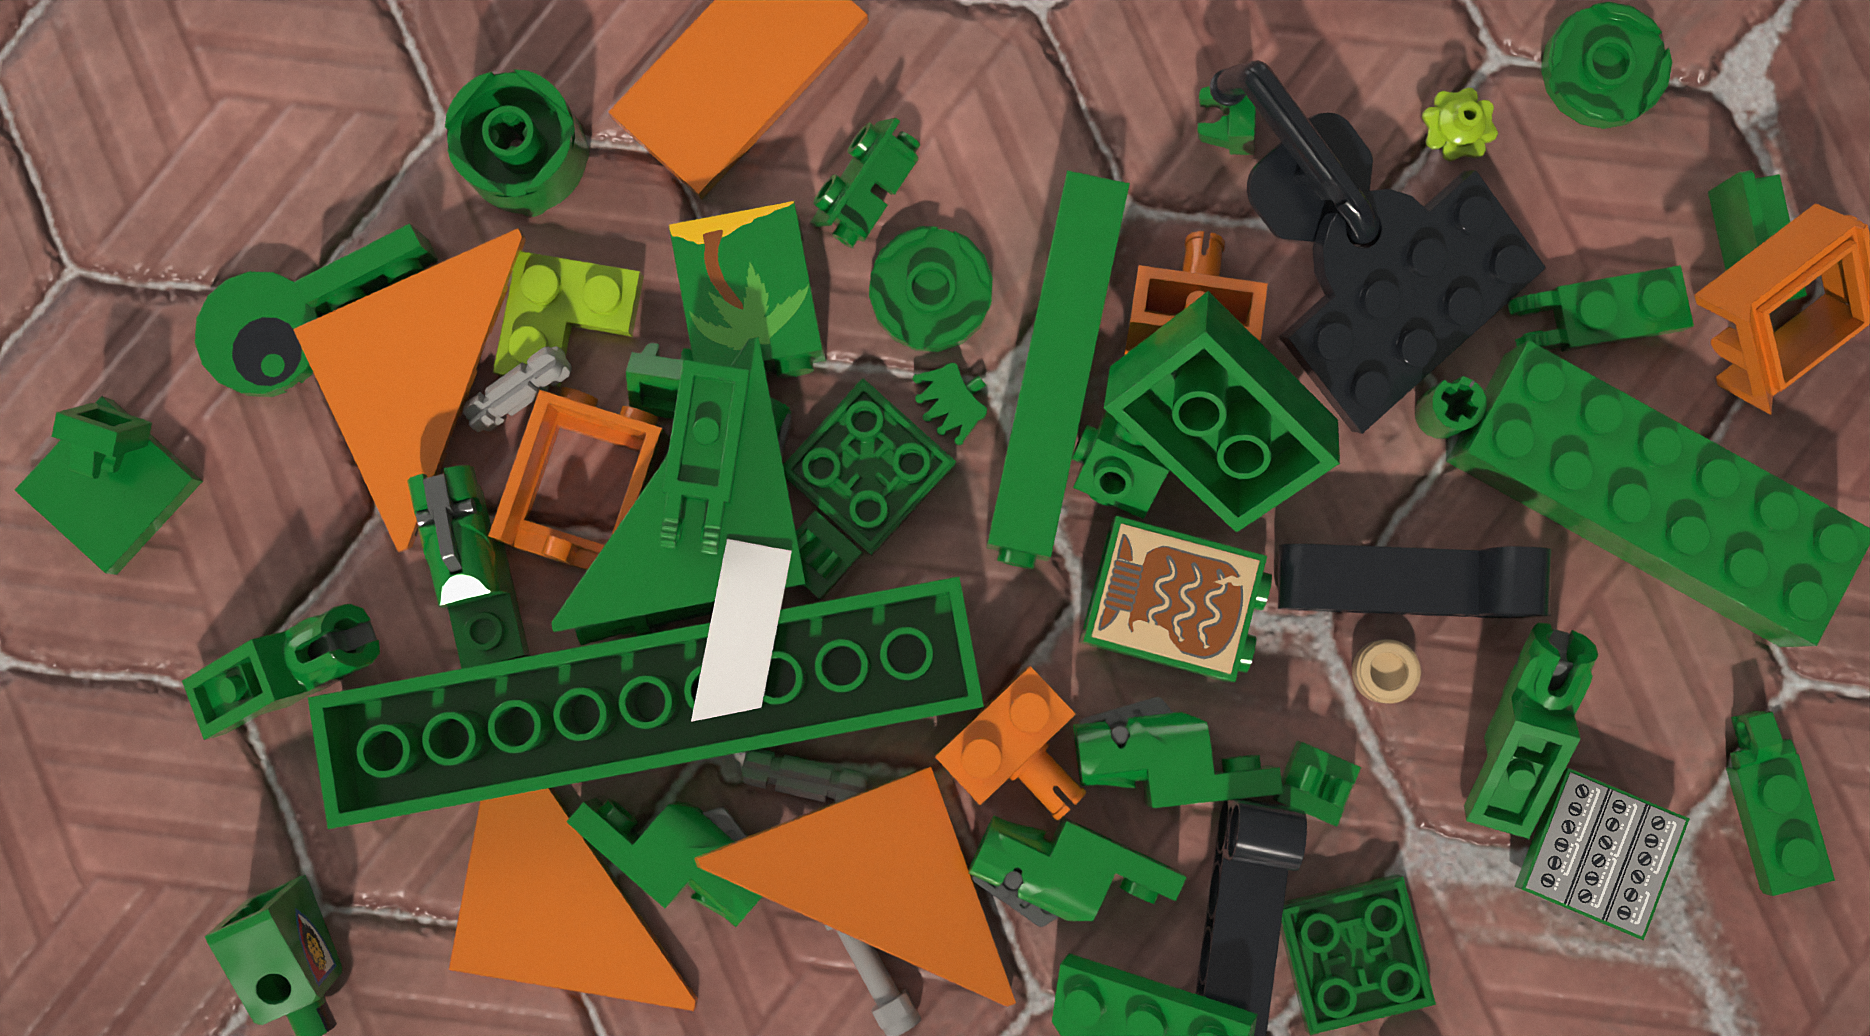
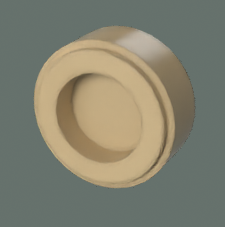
M1385 639L1370 642L1358 651L1353 660L1352 678L1354 684L1364 697L1374 702L1397 703L1403 701L1416 690L1420 681L1421 669L1419 660L1413 650L1400 641Z

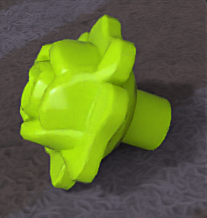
M1469 87L1458 93L1439 92L1434 98L1435 107H1429L1422 113V119L1428 128L1427 146L1430 149L1442 148L1443 158L1448 162H1453L1463 156L1476 159L1482 157L1486 151L1485 143L1494 141L1498 135L1497 128L1492 122L1493 103L1489 100L1478 101L1477 92Z

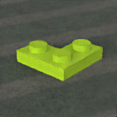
M520 251L513 268L493 373L502 377L522 362L527 366L528 358L543 347L552 348L557 346L565 352L566 356L572 327L633 337L644 276L640 271Z

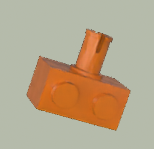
M1204 231L1192 232L1185 238L1182 271L1138 266L1125 354L1207 291L1253 336L1261 341L1268 283L1220 277L1225 240L1220 235L1211 232L1206 255H1202Z
M1031 666L1023 669L935 753V758L979 805L989 798L1008 778L1012 781L1019 778L1052 813V817L1057 821L1068 813L1070 809L1053 792L1054 786H1058L1075 805L1087 792L1046 751L1050 746L1047 741L1076 714Z

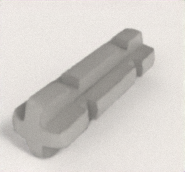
M557 346L552 348L543 347L528 358L527 366L523 362L489 385L485 390V395L479 392L468 400L463 407V414L469 420V426L477 432L483 430L491 431L506 420L507 413L513 416L536 400L539 390L547 392L549 384L554 387L569 377L572 366L566 359L565 352Z
M763 749L747 752L741 772L742 782L747 785L766 789L768 784L776 785L775 791L825 802L827 797L835 799V802L865 791L868 784V777L863 772L843 768L842 773L833 771V765L785 754L784 758L778 759L775 758V752Z

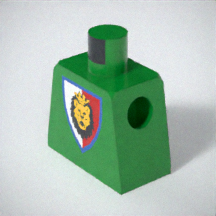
M305 874L245 900L205 936L209 947L254 1023L264 1025L286 1015L296 1036H322L337 1025L324 994L341 975L342 964Z

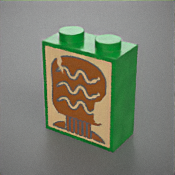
M1115 516L1109 524L1079 643L1223 682H1236L1238 671L1248 672L1255 652L1256 636L1248 634L1254 609L1260 611L1264 609L1271 589L1272 574L1264 572L1267 556Z

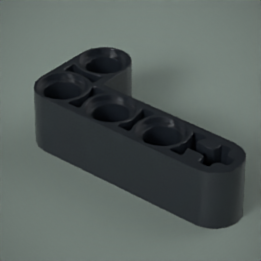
M1328 544L1279 545L1278 609L1507 619L1551 616V549L1508 546L1482 550Z
M1241 798L1224 800L1220 811L1195 994L1258 1014L1254 1036H1266L1288 870L1298 871L1302 864L1307 839V818L1303 810L1292 806Z

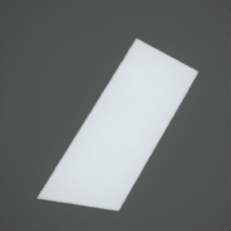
M727 539L691 722L762 707L792 551Z

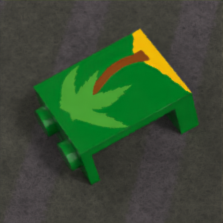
M794 201L669 225L693 361L730 367L748 339L759 337L765 372L776 371L777 378H792L809 374L814 371L813 363L826 361L802 243L804 241Z

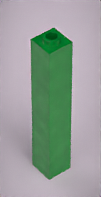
M1067 170L986 546L987 549L999 551L997 562L1034 569L1036 559L1048 561L1051 558L1130 183Z

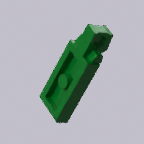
M1754 711L1731 717L1740 750L1730 753L1732 767L1726 768L1760 890H1762L1763 894L1776 896L1835 881L1800 756L1796 754L1792 740L1782 739L1774 714L1771 711Z

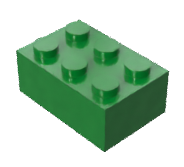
M1209 291L1110 366L1104 409L1235 532L1240 531L1340 464L1338 419Z

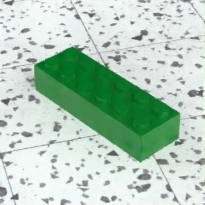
M1530 340L1504 354L1484 391L1487 399V409L1483 419L1476 426L1461 432L1446 460L1447 463L1778 647L1818 645L1870 546L1869 527Z

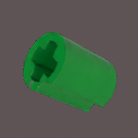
M1465 376L1451 383L1443 380L1426 390L1418 398L1415 405V420L1419 428L1426 435L1436 439H1447L1476 426L1483 419L1487 409L1486 395L1476 381Z

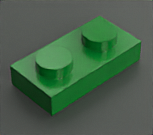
M409 223L298 279L295 283L305 303L326 315L423 271L426 266L438 261V258L429 240Z

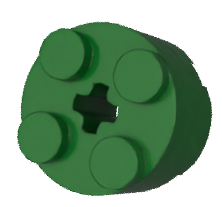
M513 69L515 72L496 75L493 72L479 75L458 91L447 110L445 128L447 129V151L450 161L459 174L493 206L507 212L523 214L525 216L535 217L541 215L565 200L575 190L584 174L590 149L583 128L561 93L540 75L527 70ZM516 138L523 142L518 147H509Z

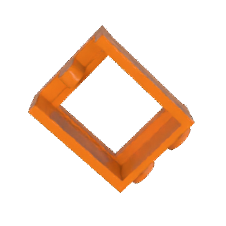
M1815 203L1694 294L1697 305L1736 324V329L1727 327L1711 339V346L1720 357L1733 363L1716 376L1719 387L1771 415L1772 400L1775 394L1779 391L1782 392L1870 325V231L1867 224H1864L1852 215H1843ZM1821 275L1825 294L1777 331L1773 332L1769 314Z
M562 387L559 396L539 390L488 536L504 545L587 571L605 545L528 521L559 429L563 428L640 452L613 530L614 533L660 467L666 446L670 443V438L661 427L656 426L658 417L629 406H622L619 414L596 407L598 403L596 397L568 387Z

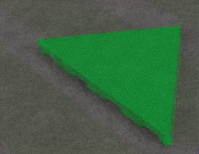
M759 337L748 339L730 365V367L750 370V379L730 504L725 503L717 555L702 553V545L700 543L701 528L706 520L709 500L684 497L682 534L680 540L677 541L675 549L660 547L661 528L667 495L662 492L667 463L666 457L552 620L553 632L715 602L727 539L792 551L785 588L805 585Z

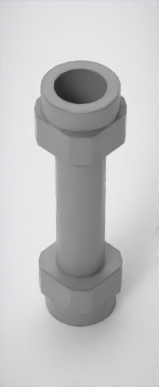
M824 925L827 931L833 929L831 927H828L827 925ZM837 931L876 1003L872 1008V1014L885 1035L899 1036L916 1026L922 1019L915 1008L913 1000L907 989L901 991L897 989L876 948Z

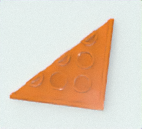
M519 228L293 329L398 552H403L413 547L416 539L415 533L418 528L407 480L422 473L427 475V478L440 474L447 455L445 452L457 419L462 415L463 407L478 371L476 368L489 333L491 334L509 288L507 284L519 252L523 250L526 238Z
M924 767L694 858L697 867L996 1003L1006 1007L1016 1003L931 767Z
M553 787L480 801L449 970L690 1011L696 1009L698 997L688 987L668 958L667 952L640 913H637L621 890L617 880L593 845L566 822L571 816Z

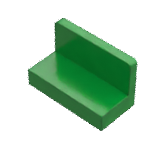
M1752 170L1738 172L1708 191L1725 271L1790 223L1780 174L1755 178ZM1805 287L1786 302L1795 301L1807 296Z

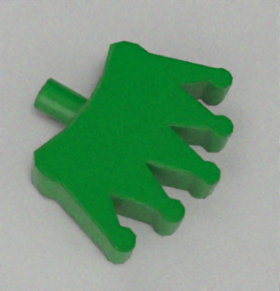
M949 363L940 369L915 374L912 378L916 384H921L922 381L932 382L922 394L916 395L915 400L917 403L923 404L925 401L937 400L931 409L923 414V420L931 422L932 419L947 415L943 425L937 428V433L940 436H944L947 431L962 426L960 435L956 436L954 441L958 446L963 445L978 422L985 419L988 414V409L973 396L974 393L986 386L981 377L978 375L965 384L958 364Z

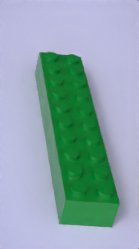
M960 576L781 609L762 707L692 722L691 719L710 623L308 697L327 828L333 829L984 707Z

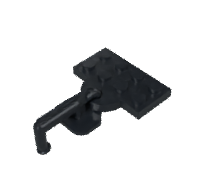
M1259 60L1222 69L1212 77L1209 86L1210 94L1216 102L1224 106H1233L1241 102L1247 95L1281 141L1252 168L1248 176L1247 196L1251 206L1277 238L1314 242L1312 248L1314 274L1325 296L1284 331L1279 338L1352 432L1363 434L1546 267L1476 170L1463 171L1425 206L1421 205L1413 196L1392 189L1370 190L1373 167L1371 151L1344 117L1327 112L1315 114L1307 118L1272 69L1266 63Z

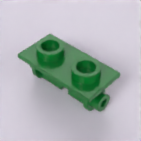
M895 117L876 122L875 125L869 122L858 132L848 148V154L853 157L840 177L836 174L832 175L821 187L813 202V205L819 209L809 224L813 227L831 226L834 223L837 227L832 236L849 248H853L858 240L865 242L874 225L888 206V204L870 191L876 183L889 194L895 195L919 160L916 152L921 145L914 137L903 131H900L897 137L892 135L900 120Z

